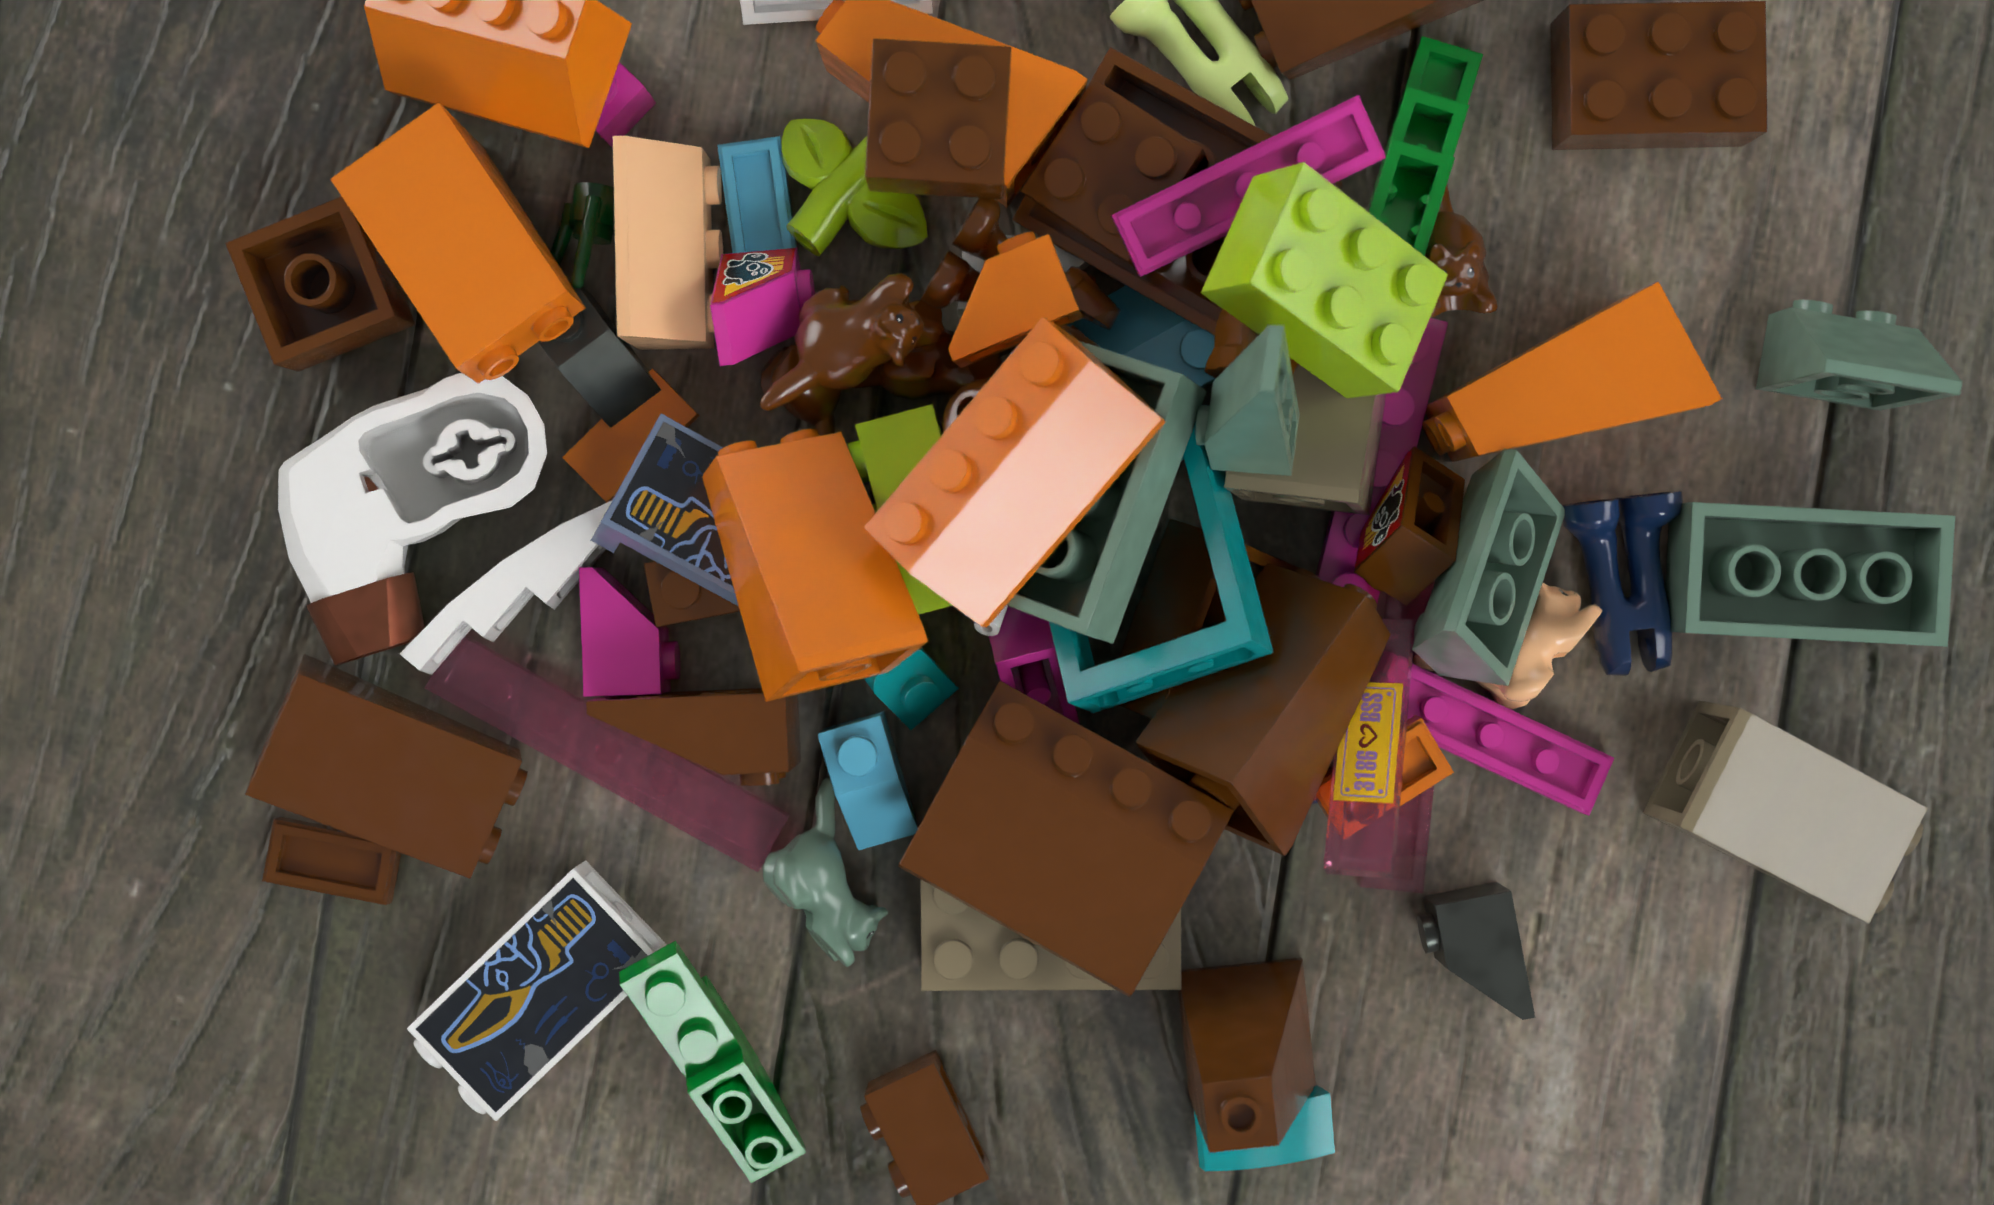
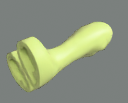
M1124 0L1110 15L1113 23L1124 33L1145 37L1153 43L1178 70L1195 94L1254 126L1255 123L1251 115L1231 89L1241 79L1262 106L1272 114H1276L1288 101V95L1273 67L1261 56L1259 49L1228 15L1219 0H1173L1214 47L1219 57L1218 61H1211L1191 39L1177 15L1171 11L1167 0Z

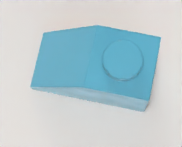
M882 711L834 725L820 731L818 739L834 794L858 851L915 834L918 830V824L885 712Z

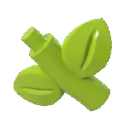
M795 119L791 120L783 131L781 141L782 161L788 174L801 184L812 189V192L786 225V228L805 249L816 256H820L830 245L848 218L850 226L866 243L879 248L901 249L912 247L922 243L928 237L925 216L915 194L874 192L869 190L865 179L867 136L852 149L847 134L836 125L825 120Z

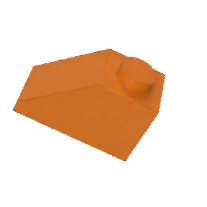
M1026 232L1011 237L997 246L999 255L985 261L948 348L953 362L960 368L1019 345L1042 317H1045L1059 327L1083 318L1049 234L1036 239L1034 232Z

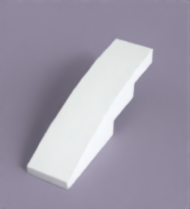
M612 501L558 525L502 560L452 600L410 642L400 655L419 671L432 675L472 628L482 637L494 642L534 594L555 610L579 582V567H591L606 550L590 540Z

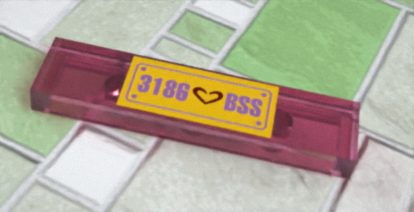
M1382 619L1391 634L1334 755L1323 865L1326 874L1394 879L1413 657L1412 647L1415 630L1412 620Z

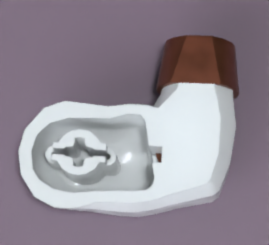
M461 372L446 377L429 388L374 405L351 417L322 438L287 459L280 467L278 473V511L288 557L311 602L306 607L335 665L354 661L410 643L425 628L414 572L405 574L404 566L408 545L425 542L446 531L464 517L510 508L534 490L547 455L544 423L530 397L503 376L493 380L485 379L478 384Z

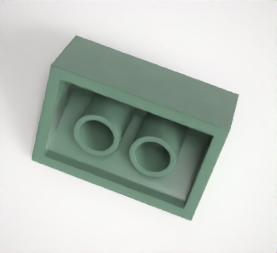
M1504 449L1472 474L1463 498L1456 561L1434 580V586L1425 612L1419 616L1416 622L1412 650L1440 676L1509 686L1565 516L1564 507L1517 450Z

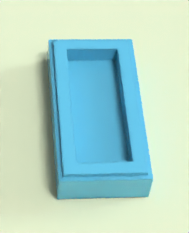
M780 136L717 145L732 253L797 248L796 239L786 228V225L793 218L787 170L783 165L781 156L782 139Z

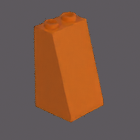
M833 0L823 12L816 25V31L820 35L815 41L826 71L868 103L870 98L873 38L1010 46L891 0H845V2L843 0ZM1010 46L1011 78L1003 199H996L1006 208L1037 167L1080 101L1087 85V78L1078 71Z
M439 102L331 178L338 192L455 368L478 384L485 379H497L511 371L519 362L520 354L539 341H550L565 333L573 324V317L586 308L484 147Z
M1658 281L1621 298L1428 403L1425 413L1429 419L1423 421L1422 425L1435 451L1439 455L1448 453L1451 461L1456 462L1502 452L1504 449H1516L1710 406L1722 398Z
M804 429L782 437L780 444L757 448L755 441H742L723 447L718 451V456L714 458L702 478L766 702L888 673L928 642L924 627L894 557L864 528L876 513L842 432L819 436L817 429Z

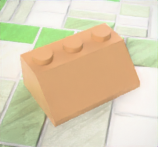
M613 136L617 337L638 350L714 348V327L710 302L713 294V269L719 267L721 254H723V238L721 230H712L711 205H720L722 202L720 166H711V160L702 147L631 136Z

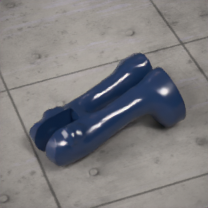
M1682 491L1632 495L1615 499L1592 500L1562 505L1565 509L1563 526L1578 539L1581 546L1589 582L1591 605H1597L1603 610L1593 623V633L1596 642L1595 649L1598 651L1600 664L1606 675L1626 676L1629 674L1632 662L1629 631L1637 630L1639 652L1647 671L1653 672L1671 666V615L1660 561V535L1662 526L1681 514L1683 503ZM1618 521L1622 530L1630 575L1631 591L1629 597H1625L1623 594L1618 570L1617 535L1615 532Z

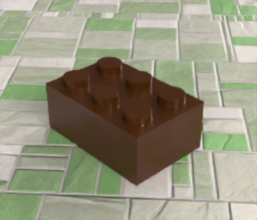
M1766 1L1569 4L1550 24L1552 150L1742 147L1767 132Z

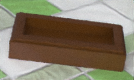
M279 817L273 820L262 881L388 905L393 901L401 853L330 826Z

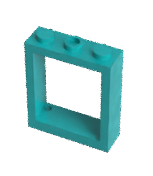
M1196 422L1182 460H1185L1226 622L1095 666L1087 635L1049 621L1067 701L1089 712L1096 713L1274 653L1232 494L1224 488L1226 472L1211 469L1205 446L1196 444Z

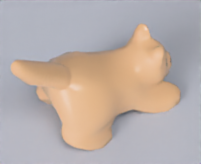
M1542 583L1509 686L1478 681L1476 683L1488 690L1496 703L1506 708L1517 709L1526 706L1531 699H1534L1554 675L1552 668L1553 658L1565 657L1585 635L1603 610L1594 604L1579 611L1581 606L1579 594L1575 591H1567ZM1418 654L1413 657L1414 665L1434 671Z

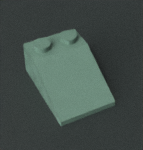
M1794 300L1792 307L1768 315L1756 390L1879 411L1958 396L1961 393L1963 381L1923 333L1916 328L1895 325L1897 316L1894 314L1863 310L1857 311L1855 318L1832 314L1833 305L1830 303L1815 300Z

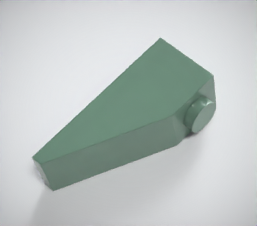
M1269 325L1213 381L1210 405L1199 406L1196 420V444L1205 446L1212 470L1292 476L1300 413L1284 326Z

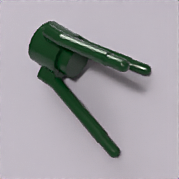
M591 182L576 183L574 185L572 202L564 203L561 224L550 252L560 266L572 234L578 240L571 278V285L576 289H580L584 284L592 245L611 244L612 234L615 235L614 187Z

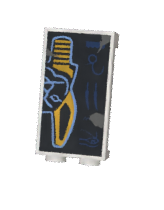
M585 860L573 868L427 1008L407 1030L416 1038L414 1046L421 1057L436 1068L443 1066L460 1084L458 1091L463 1100L480 1114L487 1112L497 1121L627 996L620 986L619 971L663 948L667 944Z

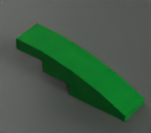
M1421 36L1385 149L1386 158L1382 160L1367 212L1425 256L1455 160L1454 153L1469 109L1468 102L1483 54Z

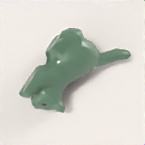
M826 777L822 781L815 798L816 824L814 828L797 835L784 849L768 854L762 868L763 881L779 901L794 909H804L806 928L815 942L834 962L839 960L843 965L849 967L855 961L853 951H864L868 948L870 940L877 930L879 921L888 914V910L877 905L868 906L853 898L841 851L835 841V794L830 777Z

